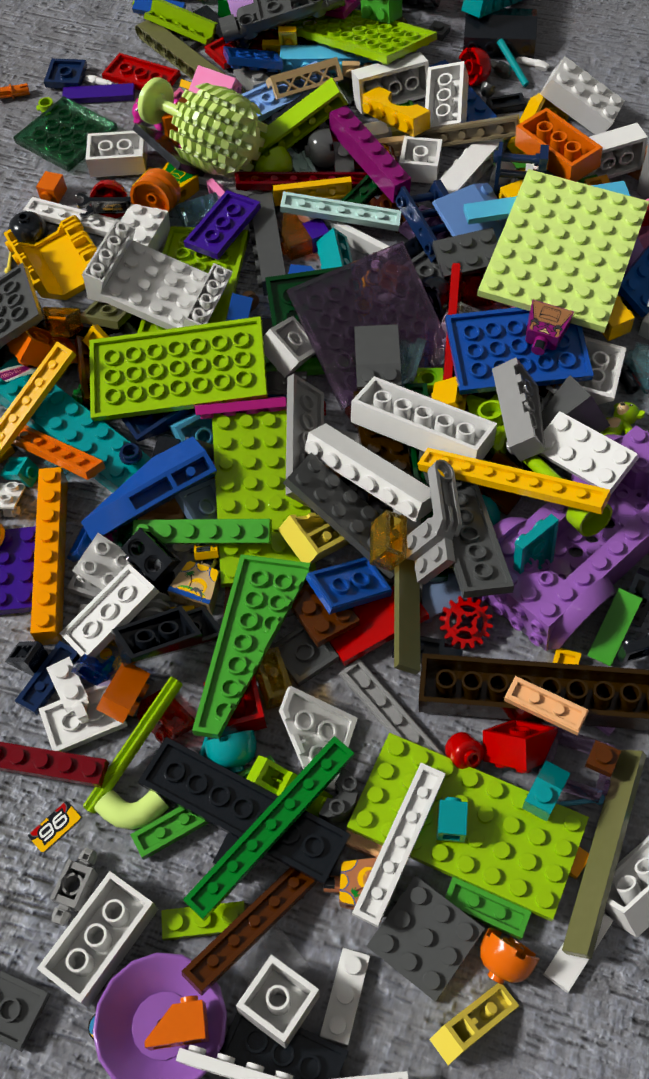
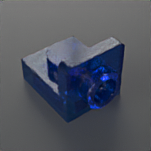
M84 653L74 664L71 672L97 686L104 679L108 680L113 674L115 667L112 665L115 657L111 655L103 663H100L95 657Z

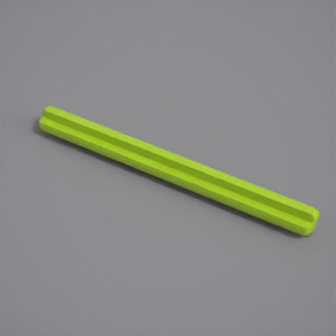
M170 677L108 767L102 788L95 787L83 804V807L88 812L97 813L94 810L96 803L102 796L114 788L181 689L183 684L179 680Z

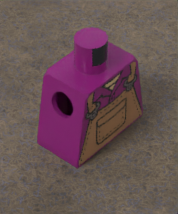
M533 300L525 338L527 343L533 344L531 351L536 355H543L546 348L556 350L570 326L574 311Z

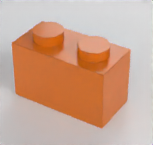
M122 662L96 710L121 723H124L128 715L133 717L140 704L136 699L138 696L143 698L150 686L146 683L150 673L133 664L124 667Z

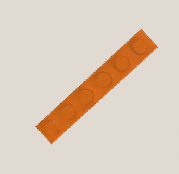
M26 425L12 443L87 480L95 477L105 469L103 460Z

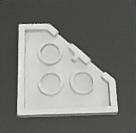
M293 686L287 688L279 709L303 769L334 736L349 747L357 717ZM339 774L325 789L329 791L335 789V782Z

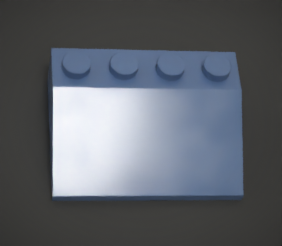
M488 183L469 185L432 202L452 237L493 227L498 242L507 219L475 224L467 223L463 210L464 204L498 199L493 188Z

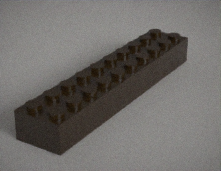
M422 653L418 700L419 712L547 722L504 701L506 693L515 676L588 709L589 712L583 725L649 730V670Z

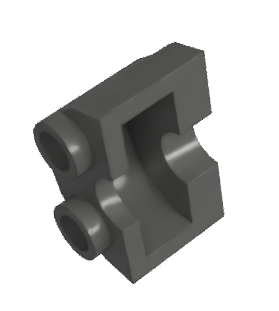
M343 768L335 782V786H337L335 791L338 795L334 798H327L319 812V818L332 825L345 820L348 821L358 802L357 781L345 768Z

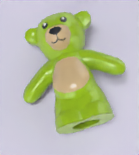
M630 402L616 403L614 405L613 417H606L610 426L602 431L601 434L622 435L623 432L627 434L632 429V424L638 419L645 417V411L639 410L635 404Z

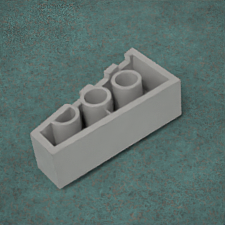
M517 357L492 368L507 437L506 446L510 454H514L520 462L546 451L537 383Z

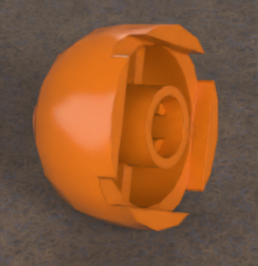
M492 927L488 928L480 946V957L483 965L489 970L487 975L502 985L504 981L518 983L530 977L540 958L535 957L536 954L511 936L510 938H501V931Z

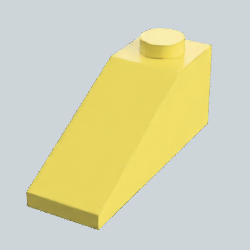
M497 983L444 1024L429 1040L447 1065H449L518 1008L519 1004L504 985Z

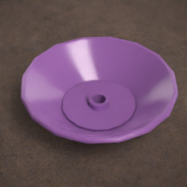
M156 952L131 961L110 980L97 1003L92 1033L98 1060L111 1079H200L207 1073L206 1071L186 1066L176 1061L179 1048L188 1050L189 1045L150 1051L145 1048L144 1044L146 1038L172 1004L180 1003V998L198 996V1000H203L207 1007L209 1042L190 1045L204 1048L207 1050L206 1056L217 1058L225 1040L227 1011L224 999L217 982L201 996L182 976L181 971L192 959L183 954Z

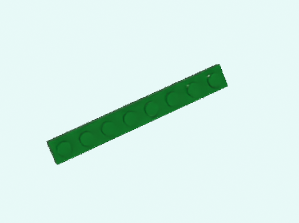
M334 736L186 895L183 901L205 921L353 759L355 753Z

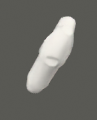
M524 56L516 58L517 62L535 67L536 70L547 71L550 66L547 62Z
M86 75L84 79L85 83L93 86L114 84L95 75Z

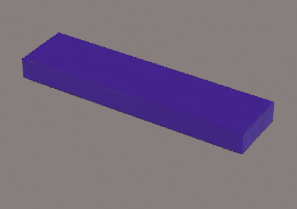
M134 83L63 87L62 102L65 105L133 101L135 86Z

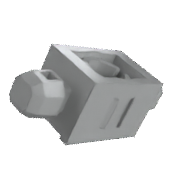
M89 848L83 849L78 857L79 863L68 859L50 897L54 903L59 905L53 911V923L60 926L66 925L72 915L70 911L78 913L87 902L99 875L91 868V866L95 865L97 859L96 851ZM80 880L78 890L69 892L70 885Z

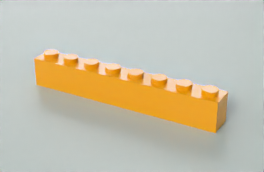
M62 467L39 469L30 634L35 641H39L42 645L62 642V636L59 633L63 630L68 481Z

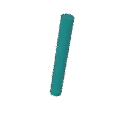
M499 39L497 44L522 86H528V79L504 39Z

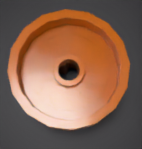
M152 168L147 170L131 187L130 197L132 204L159 208L170 213L180 200L181 190L177 180L171 173L164 169Z

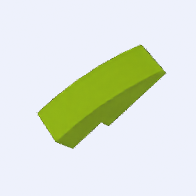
M258 755L246 779L279 796L298 775L270 759ZM323 790L306 811L319 817V812L326 799L333 796Z

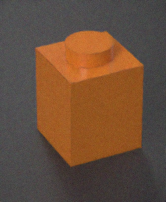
M45 171L36 189L40 199L59 204L67 187L63 174Z

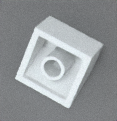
M294 316L270 328L263 336L265 356L284 377L296 371L321 349Z

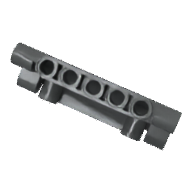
M290 0L292 9L257 20L255 5L252 3L240 7L237 10L236 17H234V14L218 19L225 44L243 38L253 39L259 33L309 17H322L328 11L344 7L345 0Z

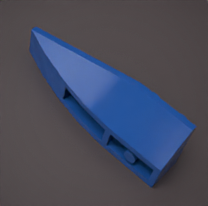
M192 436L152 457L84 518L81 524L91 541H93L97 533L106 536L175 499L178 493L215 477L217 469L206 450Z

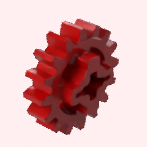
M458 596V603L455 604L454 601L450 600L449 606L451 608L444 607L442 609L446 616L439 617V621L444 622L445 625H442L439 629L440 631L447 632L444 636L445 640L452 639L451 646L458 642L462 650L466 644L469 645L470 649H474V642H477L479 645L483 644L482 636L489 638L490 634L486 629H492L493 625L488 623L487 620H490L493 616L485 614L488 606L481 608L479 606L480 599L473 603L472 597L463 601L462 597ZM461 607H470L473 608L474 611H464ZM453 613L456 621L455 625L450 628L449 620ZM474 616L469 624L471 628L464 626L457 629L462 622V617L466 620ZM479 618L482 619V628L480 632L476 627L477 620ZM463 633L468 634L471 638L463 639L456 635Z

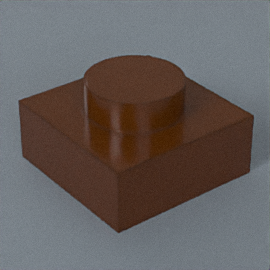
M595 740L585 767L611 778L621 750Z

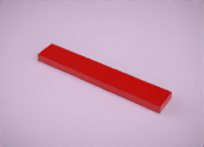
M453 263L451 269L448 315L459 314L462 279L460 263ZM448 334L446 336L443 380L455 376Z

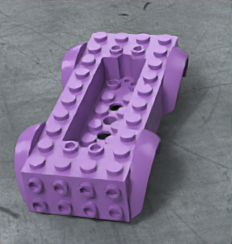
M637 425L624 436L616 434L604 435L637 453L639 459L610 495L611 497L607 504L612 508L611 520L615 522V526L613 528H604L599 533L593 535V537L598 539L597 542H588L586 540L587 537L581 535L567 521L566 513L569 508L568 506L547 502L529 519L508 517L493 526L514 584L513 593L479 596L477 598L490 604L496 614L499 616L503 615L510 621L513 628L525 633L535 646H540L545 651L548 649H560L591 613L608 598L612 599L615 597L616 592L613 585L649 553V432ZM572 474L571 481L588 484ZM550 514L554 515L559 519L554 561L550 564V561L546 559L545 563L541 565L543 568L538 569L539 560L534 561L533 558H529L532 565L527 562L524 565V572L519 574L513 569L515 541L520 535L531 531L540 519L544 520ZM573 547H578L582 549L583 555L573 557L569 554V551Z

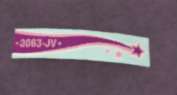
M22 364L0 370V378L9 382L16 378L33 374L37 367L31 365L27 367Z

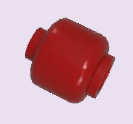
M458 732L452 735L445 745L446 757L450 758L459 769L476 768L484 756L481 743L466 732Z

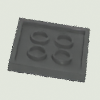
M415 875L369 941L367 947L436 1002L485 928Z

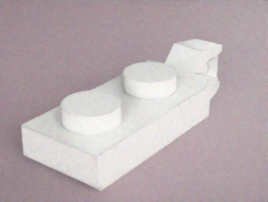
M70 657L47 667L46 669L66 712L69 715L75 712L81 725L88 722L90 717L85 707L90 705V699Z

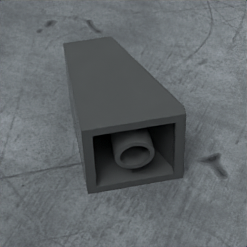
M571 375L564 381L541 412L543 431L559 411L599 433L610 426L592 395Z

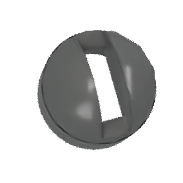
M483 82L480 89L481 95L486 96V98L491 97L496 87Z

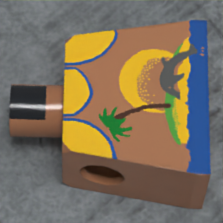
M377 857L341 862V876L330 875L324 886V892L340 893V907L354 910Z

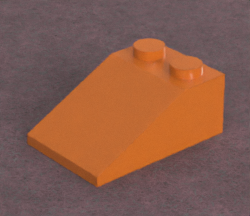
M36 326L31 327L19 337L7 343V346L10 348L9 351L17 357V361L27 367L31 365L38 368L57 341L76 354V348L68 338ZM77 356L73 359L71 364L77 363Z

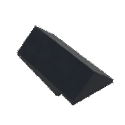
M178 606L112 629V634L125 667L215 642L218 639L221 627L205 606L185 611L182 606Z

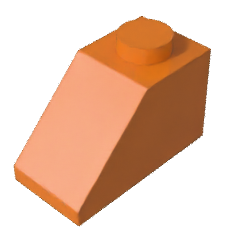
M198 996L180 998V1003L171 1005L144 1041L145 1048L151 1051L209 1042L206 1003L203 1000H198Z

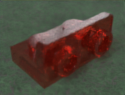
M161 690L141 700L137 713L139 721ZM174 698L151 732L160 743H163L166 737L175 741L176 738L193 729L195 719Z

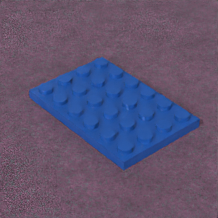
M515 307L446 315L445 323L459 395L497 391L492 368L515 357L518 358L538 386L562 384L570 375L577 382L592 380L594 374L582 326L570 323L556 350L546 348L543 355H536L531 351L533 344L525 341L530 311Z

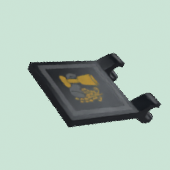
M83 193L76 194L77 199L82 198L84 200L83 203H76V206L80 209H87L86 213L79 214L81 218H88L93 214L125 213L130 204H132L131 197H88Z

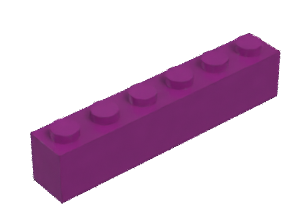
M346 105L331 111L329 116L330 132L390 201L395 203V199L402 186H405L410 194L411 177Z

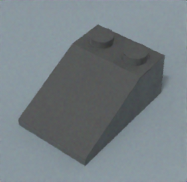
M398 324L354 326L357 391H361L374 376L402 386Z

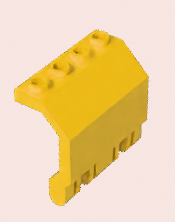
M76 215L61 221L56 232L35 244L19 242L11 229L4 232L8 240L4 242L11 253L14 252L12 257L17 265L23 263L28 268L35 291L37 290L41 298L68 300L86 289L82 273L97 248L88 233L83 230L84 227Z

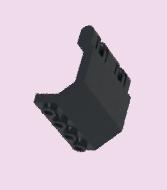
M503 8L481 18L465 12L463 50L466 48H481L490 57H505L497 44V41L503 38L514 58L519 56L534 58L538 18L537 9Z

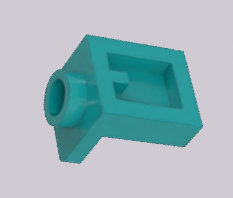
M10 457L0 475L5 480H20L25 486L31 488L38 478L40 468L28 457Z

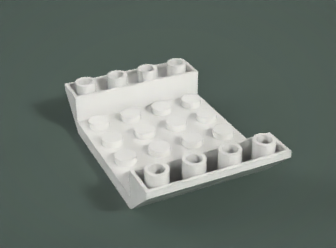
M116 219L82 273V277L99 300L165 329L207 324L233 271L213 263L209 273L201 271L134 241L135 227Z

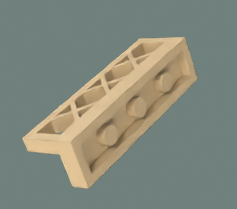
M334 57L270 76L266 80V85L268 89H273L275 99L278 100L308 91L309 89L318 88L331 78L326 75L327 71L335 69L337 77L333 78L335 82L342 81L344 78L338 58ZM317 74L322 76L318 83L310 80V76ZM296 80H304L305 83L301 88L293 85V82ZM287 85V91L279 94L277 86Z

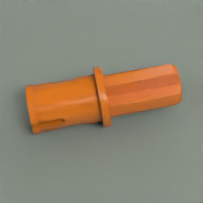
M28 83L20 85L9 84L7 87H0V99L10 97L14 99V97L30 95Z

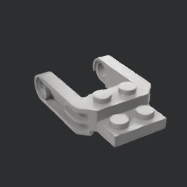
M441 459L428 468L433 517L428 518L421 524L420 520L414 522L393 508L398 554L406 559L415 561L417 582L422 584L428 583L455 563L452 540L454 536L458 537L462 527L455 473L452 466L447 461ZM438 469L443 472L445 477L439 473Z

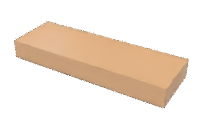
M515 676L504 697L505 702L577 736L589 712L588 709Z

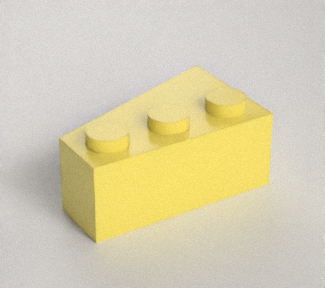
M309 513L307 516L298 517L296 514L289 515L278 528L280 534L301 562L313 564L350 544L316 513Z

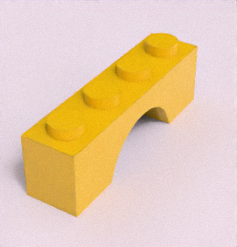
M380 86L362 94L364 113L412 137L430 129V110L418 104L411 106L395 105L392 103V92Z

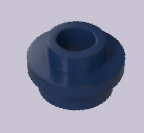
M134 443L123 445L119 453L121 462L126 465L137 464L143 456L141 448Z

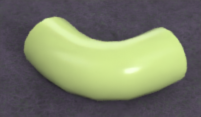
M111 790L102 796L94 807V810L113 826L129 830L148 825L160 818L169 809V806L153 791H149L139 801L129 803L123 800L114 790Z

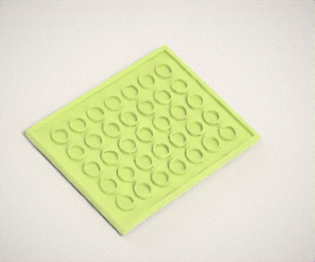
M528 169L481 281L477 296L530 311L532 301L537 300L574 311L571 320L572 324L605 333L649 201Z

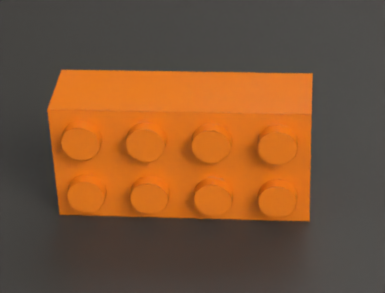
M547 107L516 126L515 146L527 155L540 153L541 145H549L547 170L557 177L577 182L600 167L603 147Z

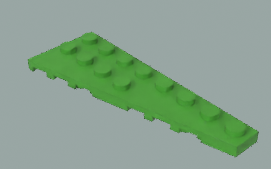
M240 555L192 729L194 735L220 739L303 587L307 573L311 571V563Z

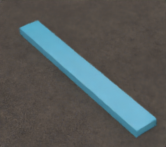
M624 181L591 185L630 196ZM517 196L464 204L463 210L467 223L475 224L508 219Z

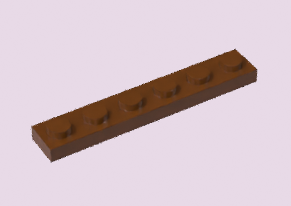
M290 867L181 971L182 976L202 996L317 882Z

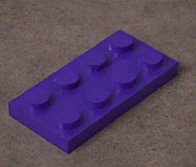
M227 190L184 240L185 247L219 260L261 209L260 202Z
M36 526L5 529V537L0 546V615L25 613L32 610Z

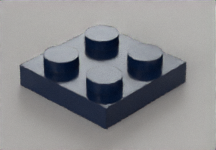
M52 58L44 79L45 88L57 89L81 86L87 69L86 60Z

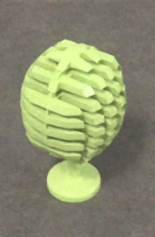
M155 77L144 85L138 98L140 118L148 124L156 125L162 122L161 117L165 113L172 115L171 123L178 127V132L170 129L169 137L181 145L182 149L175 147L181 158L212 175L234 178L235 172H239L240 169L251 172L254 165L250 161H258L261 154L258 151L259 147H263L265 139L260 136V131L267 133L268 126L258 120L257 114L262 115L255 103H252L233 89L202 83L195 86L201 89L197 93L185 89L182 97L188 101L186 103L178 102L176 105L173 103V88L167 80Z

